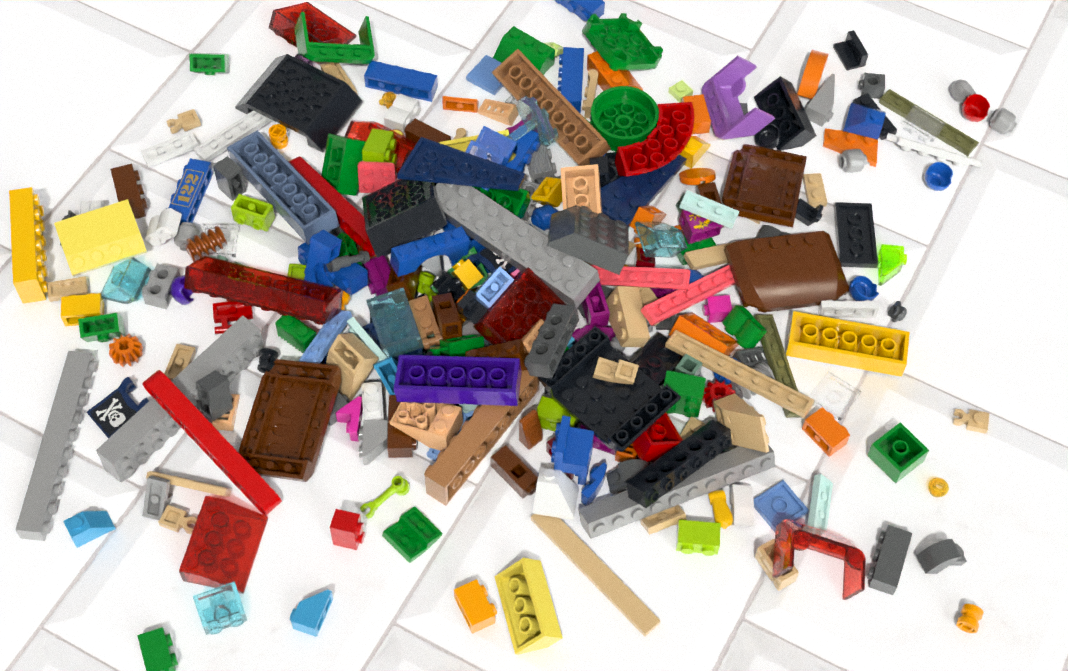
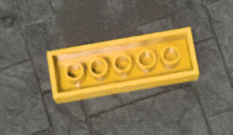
M32 187L9 190L13 284L23 304L46 300V292H48L47 281H45V277H48L46 265H44V261H47L46 251L43 250V246H46V239L42 231H45V223L42 220V216L45 215L43 205H40L39 195L34 193Z
M793 311L789 326L786 356L902 377L907 365L910 332Z

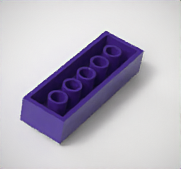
M399 355L394 382L395 396L397 402L518 406L522 374L520 358Z

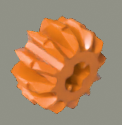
M129 333L126 337L120 334L119 339L113 338L114 343L109 344V356L113 362L120 364L122 367L125 364L131 367L132 362L138 363V358L142 357L143 346L136 336L132 337Z

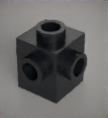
M447 272L443 273L432 283L438 291L437 295L451 293L454 303L465 294L461 289L463 284L457 277L453 279Z

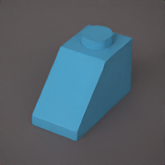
M392 356L373 364L388 393L395 395L394 382L398 361Z
M82 511L63 521L76 548L116 529L107 511Z
M325 590L300 601L297 608H294L290 615L293 629L317 637L333 601L332 591Z

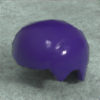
M185 274L174 278L170 288L173 299L181 305L189 304L194 300L190 296L195 293V286L191 277Z

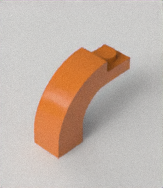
M811 50L797 93L799 96L813 99L816 95L823 71L827 65L828 53Z

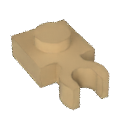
M194 109L177 114L178 119L166 121L168 127H170L171 134L177 133L182 128L185 132L201 126V122Z
M955 409L953 415L959 416L961 419L954 418L953 425L961 426L965 424L966 430L987 433L989 413L969 409L967 414L961 409Z
M167 505L158 521L161 527L177 533L180 528H183L187 534H194L193 529L188 527L190 524H199L197 518L187 517L186 511Z

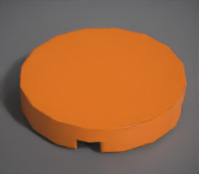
M692 168L679 173V180L686 185H699L702 181H705L707 184L716 179L715 170L710 168Z

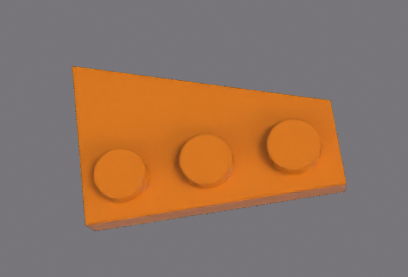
M825 128L823 147L840 154L847 149H861L867 156V162L870 163V166L876 167L877 139L842 130Z

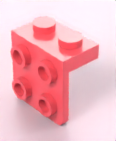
M366 161L358 163L359 193H372L398 180V175H395L394 163Z

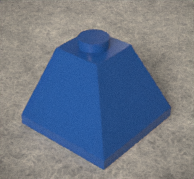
M851 103L843 131L878 140L886 111Z

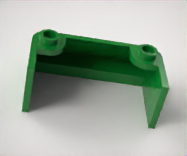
M305 12L300 13L295 25V35L298 53L302 57L316 62L369 64L372 62L375 52L369 16H365L358 31L360 44L351 45L309 42Z

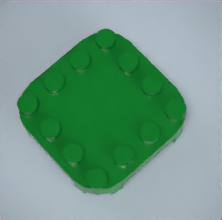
M621 13L619 18L600 19L596 14H592L582 29V33L613 71H618L619 69H656L662 59L663 48L661 46H653L640 30L643 23L639 19L637 21L629 19L627 13Z

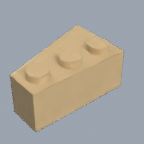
M617 286L606 299L610 311L609 322L621 347H643L650 339L646 318L640 311L643 305L639 288Z

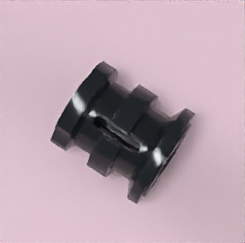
M269 348L261 349L257 370L261 373L269 372L275 366L274 361L278 358L279 353Z

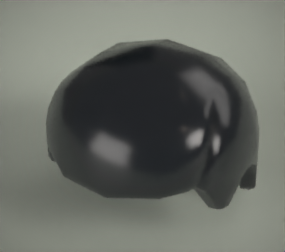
M773 123L766 125L755 134L756 144L759 147L769 149L776 148L782 139L780 129Z

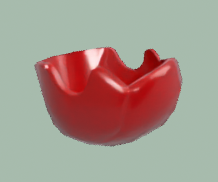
M974 93L969 95L962 104L963 116L971 122H980L988 115L990 103L981 94Z

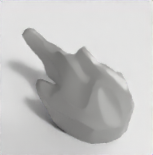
M962 79L955 81L950 88L954 100L960 103H964L969 95L976 94L968 81Z

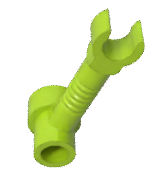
M421 271L416 291L426 294L429 302H431L432 296L437 295L430 288L435 276Z
M401 476L393 477L392 485L375 500L363 504L360 510L363 512L370 508V512L366 514V517L368 519L372 518L378 507L389 499L390 496L395 493L399 496H404L409 492L410 485L408 481Z

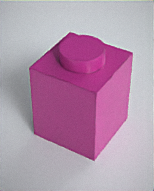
M730 295L711 296L706 299L702 310L703 315L707 316V322H722L732 310Z

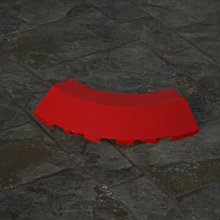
M692 102L657 104L659 110L658 123L652 133L647 136V139L641 143L637 142L618 147L615 158L618 175L634 176L648 173L674 160L687 146L693 132L695 116Z

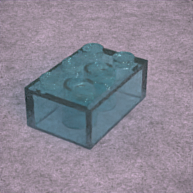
M404 288L366 300L382 351L387 358L390 356L394 358L424 347Z

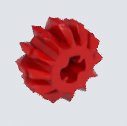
M716 379L714 384L709 382L707 387L704 388L702 401L706 403V409L712 407L713 413L715 412L714 401L734 393L736 394L735 390H732V384L725 385V380L719 383Z

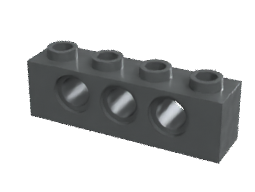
M553 304L550 311H548L543 326L540 327L536 340L532 343L531 351L525 358V366L530 376L552 379L579 322L575 306Z

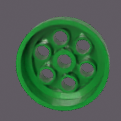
M617 86L603 91L594 99L591 106L590 124L607 141L611 148L610 150L617 152L618 147L637 142L641 143L646 140L647 136L657 126L659 110L654 99L646 92L634 87Z

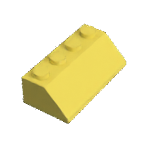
M523 557L494 576L516 655L548 648L563 639L540 560Z

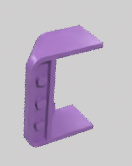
M738 55L702 86V94H704L715 136L722 140L753 136L775 119L773 115L756 107L746 115L743 114L738 96L746 88L745 77L755 70L757 66Z

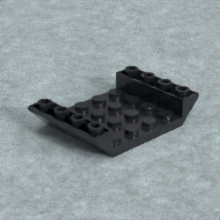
M285 54L273 60L237 103L235 109L245 114L255 111L305 136L308 146L323 153L326 149L328 133L337 135L363 101L346 82L289 54Z
M399 179L362 197L365 230L377 258L389 255L391 248L410 243L416 239H422L428 233L439 231L447 225L445 214L438 204L435 189L438 183Z
M595 326L563 354L552 379L538 377V379L555 402L585 428L594 431V435L609 449L623 452L677 403L681 396L668 385L661 388L640 369L637 370L633 384L614 383L593 378L599 357L617 363L619 359L630 362L611 346L609 337Z

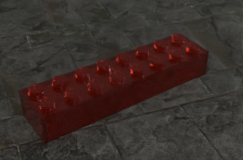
M203 256L185 267L184 289L192 290L193 293H204L212 298L220 297L228 302L243 303L244 306L259 307L263 311H274L283 316H294L298 320H310L318 325L327 323L341 312L343 290L208 256Z

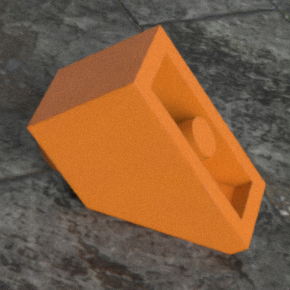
M652 205L640 206L630 227L640 236L647 235L657 228L667 214Z

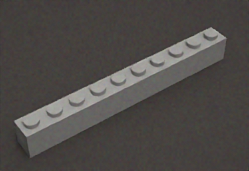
M68 351L16 525L15 531L20 539L45 541L47 534L51 532L52 515H55L57 511L56 501L62 493V480L67 475V463L72 458L73 453L72 445L77 440V427L82 422V410L87 405V392L92 387V375L97 369V361L94 360L92 353Z
M769 445V452L767 453L737 447L719 454L647 508L630 499L627 490L578 509L581 525L590 539H593L775 467L774 450Z

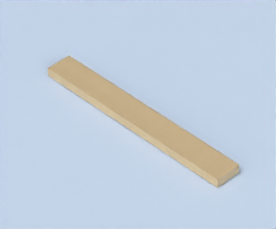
M677 330L674 331L665 344L666 348L682 356L688 354L702 362L703 367L803 418L806 417L814 405V399Z
M539 514L531 516V521L644 637L661 623L660 619L560 518Z

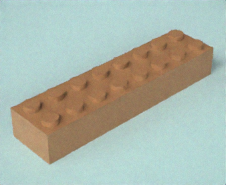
M519 49L492 71L494 77L505 90L536 120L577 166L590 165L589 158L602 157L611 149L607 141Z
M528 370L522 371L518 406L481 405L474 410L472 418L463 423L459 434L454 435L449 442V446L438 454L437 461L433 465H429L425 470L426 494L443 505H448L539 391L540 381L538 377L530 376Z

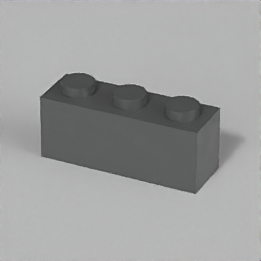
M891 525L887 526L885 532L881 531L878 538V543H881L880 549L876 548L872 559L876 563L874 567H870L867 579H870V588L892 596L894 595L898 587L912 532Z

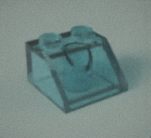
M638 221L635 223L645 257L673 258L687 248L682 231L667 223Z
M134 257L113 266L101 291L102 298L127 305L134 301L137 302L142 296L143 286L149 280L151 269Z
M235 582L193 596L206 635H215L223 629L238 627L248 621Z

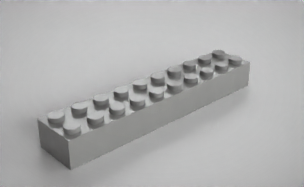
M438 183L435 186L438 204L445 214L446 221L456 228L462 226L465 233L472 239L494 252L569 305L575 306L577 309L600 281L598 270L581 259L547 246L548 237L474 187Z
M242 316L179 373L172 382L198 410H201L196 381L216 370L221 375H225L231 383L236 375L245 370L254 358L260 356V350L264 349L260 328ZM152 398L96 449V452L104 469L122 483L125 479L130 478L140 465L145 464L155 451L160 450L170 437L175 436L181 427Z

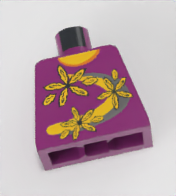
M684 209L679 218L680 226L688 244L718 236L723 226Z

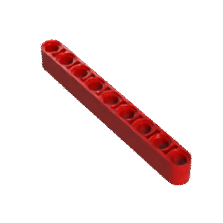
M298 156L288 161L335 210L339 227L364 251H367L369 256H374L375 252L365 230L364 216L302 157Z
M157 370L142 382L145 390L263 515L267 516L282 502L279 495L161 370Z

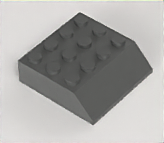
M575 205L551 214L547 246L620 275L629 256L628 226L623 221L609 219L603 213L597 214L592 212L586 206L580 207Z

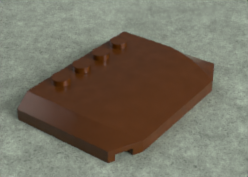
M744 144L740 151L736 150L733 153L722 196L723 205L738 210V216L793 228L807 156Z
M825 231L740 240L727 245L724 249L743 307L748 308V306H751L765 313L819 306L821 301H838L840 297L849 292V285L830 234Z
M276 359L274 361L275 366L269 372L266 371L261 378L238 452L260 476L307 482L313 476L341 383V370L336 365Z

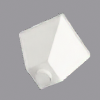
M540 467L532 513L573 520L579 487L561 470Z

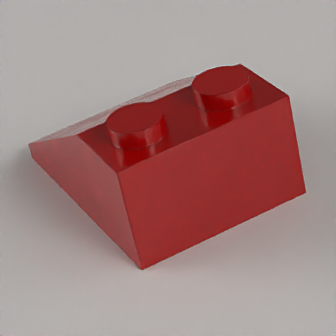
M665 413L632 444L640 460L653 462L683 440L669 416Z

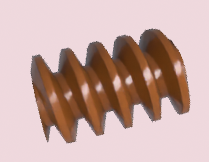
M218 226L214 227L215 233L208 229V236L201 232V239L194 235V242L188 238L187 245L184 243L187 253L193 262H196V255L202 259V252L209 256V249L216 253V246L222 250L223 243L227 245L224 234Z

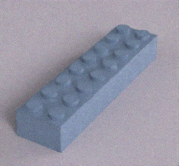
M258 130L227 147L230 159L242 169L243 176L269 204L273 205V208L307 244H309L310 238L314 234L319 233L323 229L330 232L339 226L335 210Z

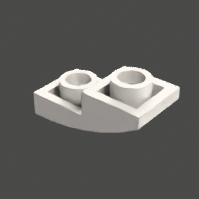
M731 484L730 505H732L733 523L731 525L754 527L752 486Z

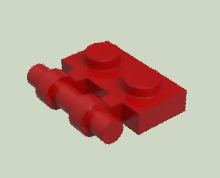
M251 299L212 303L214 323H222V326L214 327L215 334H223L232 326L228 325V322L237 321L242 316L248 320L253 319Z

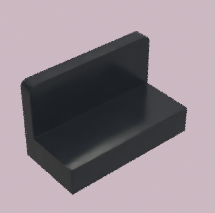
M854 30L848 31L845 41L833 44L836 54L847 71L866 65L869 54Z

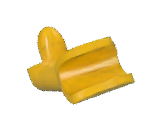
M723 490L712 491L708 496L710 505L713 508L715 523H721V527L726 529L733 523V515L726 503L725 492Z

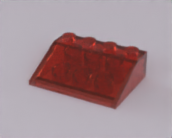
M309 2L273 10L268 27L277 36L282 37L287 43L297 48L295 25L300 13L305 12L309 42L349 44L357 36Z
M529 267L520 271L513 278L514 281L494 304L487 309V313L473 325L493 345L522 339L540 319L545 322L546 315L553 304L566 305Z
M205 496L179 569L182 580L184 582L244 594L269 519L268 516L225 499Z

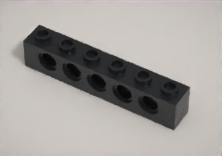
M713 419L628 480L626 482L628 497L645 508L649 507L732 445L730 428Z

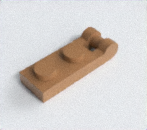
M427 295L408 301L424 349H430V346L436 344L439 346V340H442ZM432 334L435 335V337L427 339V336Z

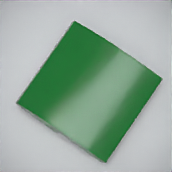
M414 506L402 514L398 522L384 530L382 537L411 563L435 544L443 533Z

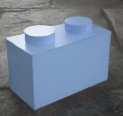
M498 267L475 291L476 300L486 309H489L514 279L501 267Z

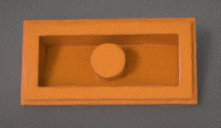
M442 96L443 110L478 113V99Z

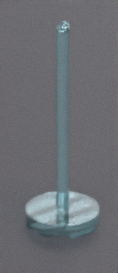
M525 95L516 102L518 113L524 125L506 137L517 141L532 130L539 133V141L544 146L548 147L558 140V131L556 127L552 128L548 112L545 108L542 110L539 108L534 97L528 98Z

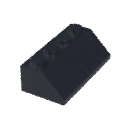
M780 76L754 96L758 108L774 116L775 119L769 124H775L781 131L782 139L776 147L777 150L784 151L802 147L817 136L792 82Z

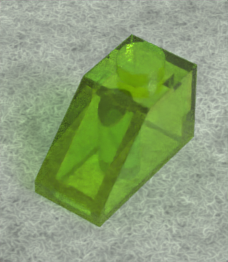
M881 244L878 252V286L884 285L901 272L903 265H906L907 254H904V246Z

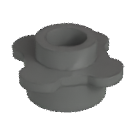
M896 301L888 311V316L892 318L894 323L903 320L907 314V309L901 305L900 301Z

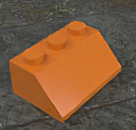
M598 51L587 56V70L595 69L598 71V85L603 91L617 86H629L643 91V88L629 70L619 69L618 71H613Z
M693 312L679 315L669 333V336H671L677 330L727 356H730L739 345L737 340Z

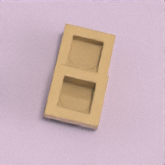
M599 357L593 378L614 383L633 384L639 365L620 359L617 363Z

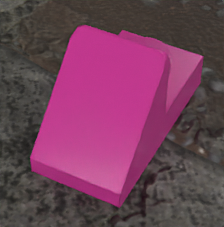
M362 397L355 398L336 412L337 422L347 423L346 433L350 434L351 441L359 442V428H361L363 414Z

